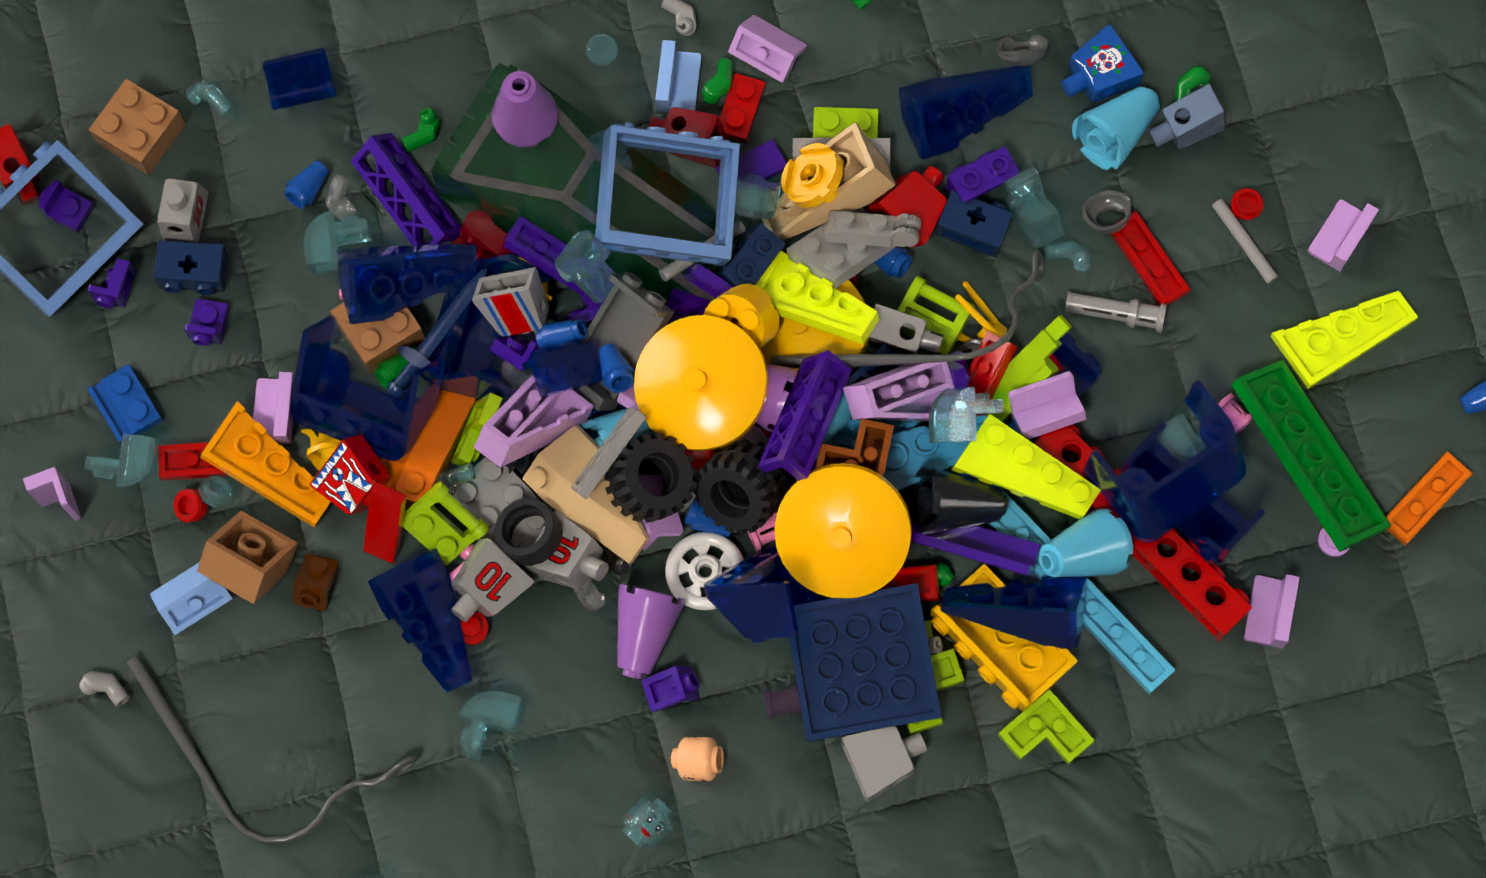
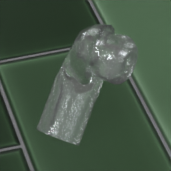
M334 175L326 197V205L335 218L341 221H348L355 213V206L353 203L350 204L344 196L349 180L344 176Z
M505 360L501 367L503 378L515 390H518L533 375L527 374L525 370L520 371Z
M588 576L581 588L574 589V593L585 608L595 611L604 606L606 598L594 586V579Z

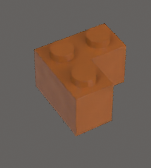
M861 418L855 449L852 450L822 443L816 468L830 464H854L871 469L884 477L894 425Z

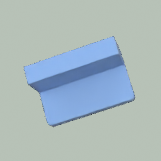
M663 40L655 98L656 112L669 113L672 107L694 111L696 108L701 54L676 51V41Z
M199 563L150 593L155 606L174 635L233 599L225 587L197 572Z

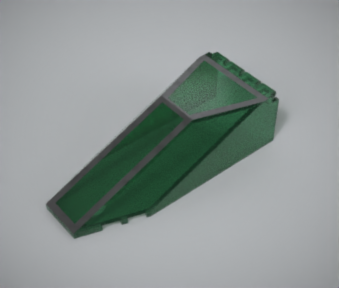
M501 63L496 65L484 83L493 92L490 93L480 89L467 110L475 119L463 116L449 137L458 146L456 147L446 142L434 161L435 164L431 171L439 197L467 213L475 210L488 213L492 218L493 224L506 234L522 216L609 272L616 274L629 272L636 275L643 282L641 286L648 291L658 293L666 300V306L673 288L710 300V302L713 301L715 298L684 279L685 277L683 276L687 269L666 282L661 278L659 270L675 261L673 259L594 249L603 135L607 129L537 81L552 95L557 104L558 123L549 138H545L533 147H516L506 143L493 125L492 109L504 79L509 74L522 70L511 64L509 67ZM616 144L609 230L701 243L715 235L716 212L699 194L631 146ZM738 236L732 240V248L740 239ZM702 263L693 264H700L712 273H714L715 270L718 268V266Z

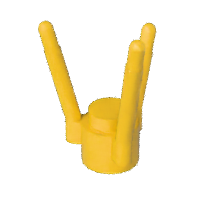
M964 281L963 287L989 320L988 322L960 294L955 296V299L983 327L977 334V337L983 340L987 331L1002 338L1008 329L998 321L971 285ZM962 333L958 340L964 343L972 339Z

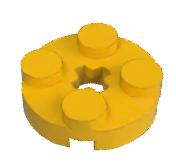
M814 143L807 145L799 150L802 154L795 161L792 159L788 161L781 177L783 192L787 194L792 202L802 208H812L821 203L828 204L832 202L838 194L837 188L843 176L844 166L843 158L825 144ZM816 171L815 176L811 180H808V177L812 176Z

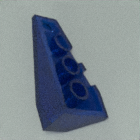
M1029 65L930 79L898 88L901 117L918 156L922 160L952 151L960 145L959 141L971 133L976 135L984 129L983 125L997 116H1004L1033 96L1031 67Z
M475 244L382 246L337 250L339 286L350 324L386 320L394 316L393 313L408 306L414 307L422 303L421 300L434 294L444 293L470 281L477 274Z
M437 548L368 581L381 611L388 620L394 618L402 628L404 633L401 636L407 644L414 643L422 654L423 664L446 693L473 681L460 619L451 610L456 604L451 578Z
M1043 576L1041 577V583L1022 585L1021 579L1010 580V585L993 588L988 583L950 587L945 591L940 605L941 612L1043 646H1055L1060 649L1078 648L1083 630L1086 577Z

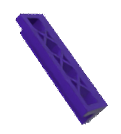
M392 133L371 136L352 158L351 163L423 260L429 259L443 242L453 241L460 237L461 225ZM370 153L376 159V172L371 171L364 162ZM385 178H390L393 182L394 196H389L386 192ZM403 203H408L412 208V221H408L403 215ZM421 227L426 228L434 238L428 246L421 239Z
M520 216L504 238L503 247L601 307L614 285L608 280L611 272Z
M828 350L803 359L758 465L762 471L769 472L782 467L798 480L808 478L844 391L843 387L846 386L852 371L848 365Z
M911 519V542L1033 578L1039 552L1042 548L1041 544L979 526L922 534L916 531L920 528L919 524H913Z

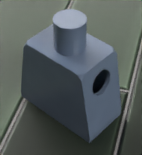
M1210 84L1164 108L1162 110L1163 123L1149 129L1148 132L1156 147L1173 140L1176 148L1182 149L1225 130L1224 110Z

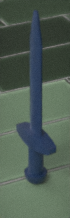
M486 268L482 269L462 288L417 350L402 345L397 349L408 363L394 382L390 381L388 383L387 391L396 398L403 396L406 393L404 389L418 370L430 375H436L438 370L428 358L472 301L479 278L485 277L487 274Z

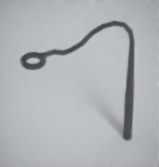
M1039 249L1034 251L1029 279L1015 288L1009 298L1008 309L1013 317L1012 325L1002 338L990 346L973 352L954 355H834L849 367L951 362L973 359L990 353L1008 342L1017 330L1020 317L1014 307L1016 298L1019 293L1030 287L1035 280L1041 281L1044 273L1043 255ZM814 355L771 356L770 364L788 368H800L803 359Z
M134 656L126 662L169 732L227 818L243 835L262 843H288L308 834L323 821L332 803L345 792L355 787H375L404 772L417 761V756L412 755L401 760L384 775L374 780H354L342 786L327 799L317 818L304 829L287 836H263L247 829L232 813L181 723L140 658Z

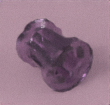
M796 684L791 685L790 689L769 692L768 689L763 690L768 720H773L774 716L786 713L802 714Z

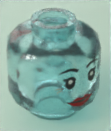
M642 797L623 816L622 821L625 827L622 831L641 849L644 846L654 848L673 828V823L668 817L672 811L658 797L653 802L646 797Z

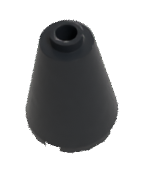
M921 467L916 473L915 478L921 479L918 487H912L910 510L912 523L919 524L920 526L916 530L918 533L932 534L997 522L1007 512V497L1003 495L1002 490L998 487L933 467Z

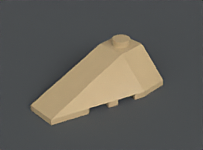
M856 122L826 144L844 160L843 176L837 188L838 194L836 198L828 204L821 203L812 208H802L792 202L787 194L784 193L762 218L764 226L782 241L828 222L830 210L852 212L872 203L896 185L885 160ZM816 171L812 176L808 177V180H811L815 176Z
M574 425L537 455L522 479L543 501L627 563H633L650 538L641 521H633V515L627 517L620 513L622 510L620 505L617 507L613 506L611 501L615 498L612 493L607 495L605 489L610 486V481H604L603 476L587 499L571 489L572 484L600 447L579 425Z

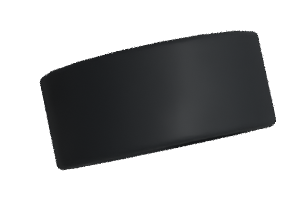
M534 498L516 500L505 507L497 518L494 528L495 541L500 549L515 563L526 566L540 564L550 558L560 546L563 534L561 522L547 504ZM532 516L542 517L546 522V526L540 539L533 545L525 548L515 547L511 542V538L516 526L525 518Z

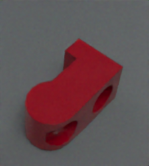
M475 210L467 215L460 228V237L474 252L499 272L503 270L504 261L516 255L503 247L504 238L507 234L493 224L492 218L488 213Z

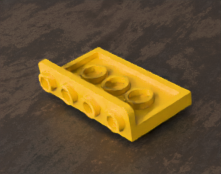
M985 564L978 568L944 601L931 609L930 616L933 619L930 622L941 635L945 636L948 634L956 642L954 645L956 651L965 660L968 661L971 658L980 667L977 670L979 675L989 685L995 683L1003 691L1001 694L1003 700L1014 710L1018 707L1022 712L1025 711L1078 662L1067 648Z

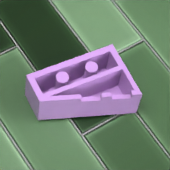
M947 362L906 364L843 387L852 420H861V418L888 421H951L964 419Z
M540 366L483 425L474 448L501 468L554 442L574 425L581 427L582 423L587 421L594 405Z

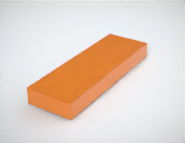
M1447 451L1386 516L1391 524V527L1387 530L1406 546L1473 473Z

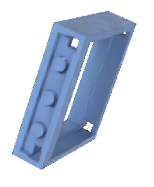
M628 122L624 125L616 123L611 125L603 135L594 249L723 266L729 262L732 253L740 144L724 140L722 136L704 139L698 138V134L694 132L684 131L679 132L678 135L666 133V129L661 127H648L646 130L637 129ZM616 144L721 160L714 244L609 230Z
M59 140L53 145L46 141L33 154L37 160L29 168L22 164L9 177L14 183L5 191L0 187V210L57 155L125 223L48 299L41 295L0 255V272L47 317H50L143 225Z

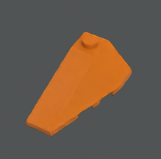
M447 383L380 459L390 473V481L386 486L407 496L405 507L410 508L435 484L443 481L471 410L479 397L478 394Z

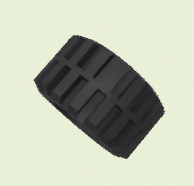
M648 433L627 443L610 466L611 470L606 472L604 476V481H610V486L605 488L607 495L613 494L615 499L611 503L614 507L619 505L622 507L620 512L625 517L633 515L632 520L637 522L643 520L646 523L654 522L681 511L685 508L684 504L691 501L693 495L689 492L696 490L697 482L692 481V478L697 476L698 473L697 468L691 467L690 463L695 460L692 454L686 456L684 451L687 447L683 443L679 446L675 445L676 438L668 436L664 440L663 433H655L651 436ZM642 460L655 464L662 473L664 483L659 496L648 493L639 481L638 469Z
M735 441L732 444L719 448L702 466L694 479V482H697L694 494L699 496L696 502L699 507L704 508L703 514L707 518L711 517L716 526L720 527L722 525L725 527V531L731 533L736 530L738 534H745L747 531L752 533L757 531L759 527L761 528L779 508L784 495L787 493V487L783 485L786 482L785 474L780 473L781 468L769 472L762 471L758 467L764 453L761 451L762 447L756 444L752 447L746 441H741L739 444Z

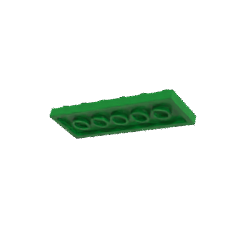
M1284 360L1241 376L1231 384L1339 552L1383 533L1391 527V524Z

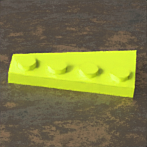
M783 251L778 253L755 285L770 295L772 298L770 301L774 308L778 309L779 316L863 345L880 320L876 310L851 294L840 292L834 288L832 282L824 277L822 279L818 278L802 263L796 264L790 260L788 254Z
M1396 291L1360 303L1358 306L1344 311L1339 310L1313 321L1308 320L1299 323L1298 326L1286 330L1281 329L1272 332L1270 337L1306 387L1310 389L1415 322L1418 316L1402 294Z
M991 414L986 417L951 469L961 474L966 473L977 477L979 481L989 485L995 484L1008 489L1010 493L1020 497L1026 496L1034 499L1043 506L1077 519L1084 517L1101 491L1098 487Z

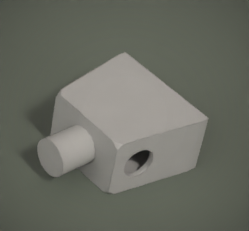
M896 726L852 734L841 739V745L866 803L911 776L914 772V767L910 758L927 752L920 732L901 739Z

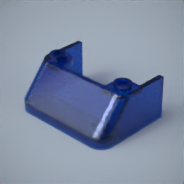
M513 254L460 264L450 277L437 322L462 288L482 269H487L485 276L487 277L533 268L535 266ZM536 267L541 283L550 282L551 276ZM473 301L470 302L428 358L438 372L436 375H430L421 371V380L433 388L475 399H481L489 393H493L502 399L510 398L517 390L503 384L501 373L491 368L495 353L490 351V348L495 339L501 335L493 328Z
M329 315L304 329L290 404V411L295 421L300 425L340 441L361 434L376 455L391 461H397L407 455L436 408L445 360L438 358L415 372L412 384L406 390L403 401L349 380L351 364L348 357L343 352L331 347L336 317Z
M1199 380L1193 383L1184 402L1200 421L1199 435L1206 444V449L1158 482H1155L1141 468H1130L1117 476L1097 449L1091 453L1084 467V471L1101 490L1100 492L1126 523L1133 535L1142 542L1152 543L1159 540L1237 486L1246 474V463L1233 424Z
M1162 421L1126 459L1121 470L1123 478L1121 483L1131 494H1139L1191 540L1198 547V553L1207 562L1213 563L1216 561L1222 563L1253 533L1266 512L1260 508L1249 521L1245 520L1160 444L1168 426Z
M776 546L764 548L704 583L707 599L745 638H751L754 643L768 641L771 638L797 637L799 631L793 605L830 598L817 594L801 585L784 566Z

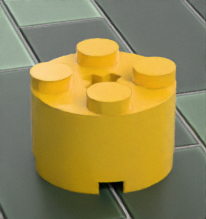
M741 284L730 288L711 301L704 312V315L719 317L737 325L756 342L760 349L774 338L780 323L778 309H775L770 300L772 298L762 288L752 284Z

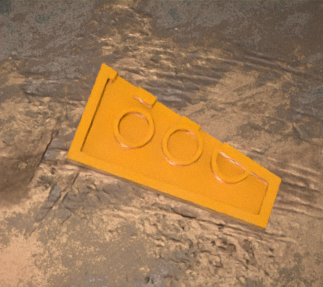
M237 401L201 453L200 458L315 528L331 502L309 485L314 477L304 467L301 468L290 457V453L282 445L279 446L267 433V430L258 421H255Z

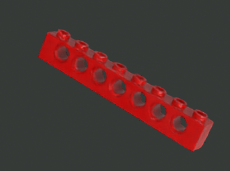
M1072 424L1041 435L1033 444L1084 479L1089 474H1096L1102 479L1103 484L1096 486L1101 491L1088 509V512L1096 509H1109L1112 511L1109 513L1116 519L1121 518L1126 523L1131 534L1133 543V554L1131 555L1219 642L1250 612L1252 607L1248 604L1250 602L1248 596L1237 587L1233 589L1224 580L1226 577L1222 570L1213 563L1209 565L1200 556V549L1188 539L1184 541L1176 533L1177 527L1166 516L1161 518L1152 509L1153 504L1150 499L1141 492L1137 494L1128 485L1130 483L1128 478L1120 470L1115 469L1113 471L1104 462L1106 458L1103 453L1093 445L1089 447L1081 439L1082 434L1075 425ZM1073 451L1078 455L1079 461L1069 463L1063 459L1062 453ZM1119 497L1125 501L1126 508L1116 510L1110 505L1109 500ZM1136 521L1146 522L1150 527V532L1146 534L1138 533L1134 529L1133 523ZM1161 544L1169 545L1174 551V556L1169 558L1161 556L1157 546ZM1184 568L1195 570L1198 580L1193 582L1187 581L1183 578L1181 570ZM1206 593H1218L1222 599V604L1217 606L1211 605L1206 600Z

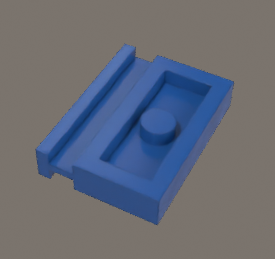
M129 364L103 378L97 385L87 388L121 445L125 444V441L137 437L163 421Z

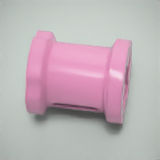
M1230 393L1210 413L1214 417L1218 416L1231 430L1230 435L1235 437L1253 418L1250 413L1247 414L1234 400V395Z
M777 511L757 531L752 533L747 531L756 551L761 550L762 545L775 540L774 531ZM773 528V530L760 535V532Z

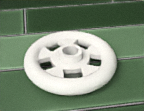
M697 532L684 537L672 548L666 561L665 577L667 585L676 599L678 597L686 599L684 605L697 610H713L728 604L737 596L745 580V562L738 547L725 536L710 532ZM710 546H715L723 551L720 560L707 554ZM693 548L699 556L695 557L688 564L682 557ZM702 567H709L712 573L708 577H703L699 574V570ZM722 567L732 568L730 582L720 581ZM688 572L694 584L684 588L679 576ZM715 586L716 595L701 597V588Z

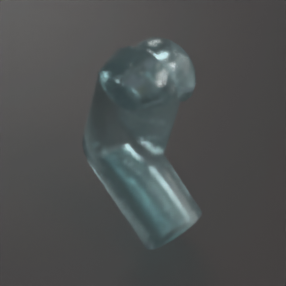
M196 82L191 85V89L186 91V97L193 105L199 104L202 100L208 101L221 116L233 106L221 91L211 84Z
M1073 241L1045 244L1047 260L1069 258L1074 261L1073 267L1076 271H1086L1091 267L1090 259H1092L1090 251Z
M469 463L445 471L439 475L436 484L442 482L449 488L448 493L454 496L460 484L476 478L474 467Z

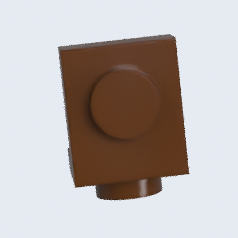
M306 553L294 580V604L325 611L328 605V592L338 572L339 561Z

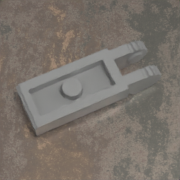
M830 210L826 229V241L890 248L892 246L913 247L919 241V233L917 232L921 228V219L916 217V215L905 213L895 217L882 214Z

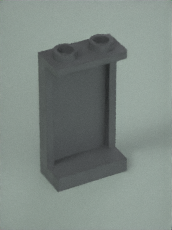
M625 272V274L611 273L608 280L614 285L589 325L587 337L581 339L568 361H557L551 371L568 387L594 405L597 411H613L619 404L617 402L619 393L612 392L603 384L598 355L599 349L606 344L616 345L635 371L639 357L646 344L658 331L668 324L674 314V311L665 305L666 300L661 295L646 290L641 286L642 280L629 272Z

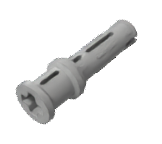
M1068 291L1065 312L1126 322V326H1129V328L1142 326L1156 329L1157 333H1162L1167 304L1162 303L1160 306L1140 303L1139 299L1130 300L1129 303Z

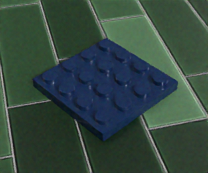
M918 583L877 590L869 595L858 598H832L784 607L807 742L942 719Z

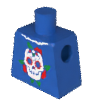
M1109 24L1071 56L1069 69L1072 75L1063 79L1061 86L1070 98L1084 90L1092 102H1098L1139 86L1144 72Z

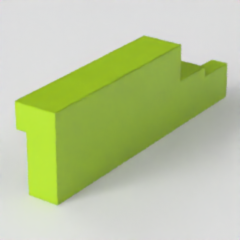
M1059 315L1049 326L1042 330L1010 361L986 410L988 415L991 414L1005 423L1012 416L1008 396L1010 391L1053 377L1060 370L1049 356L1062 345L1059 340L1072 328L1062 315Z

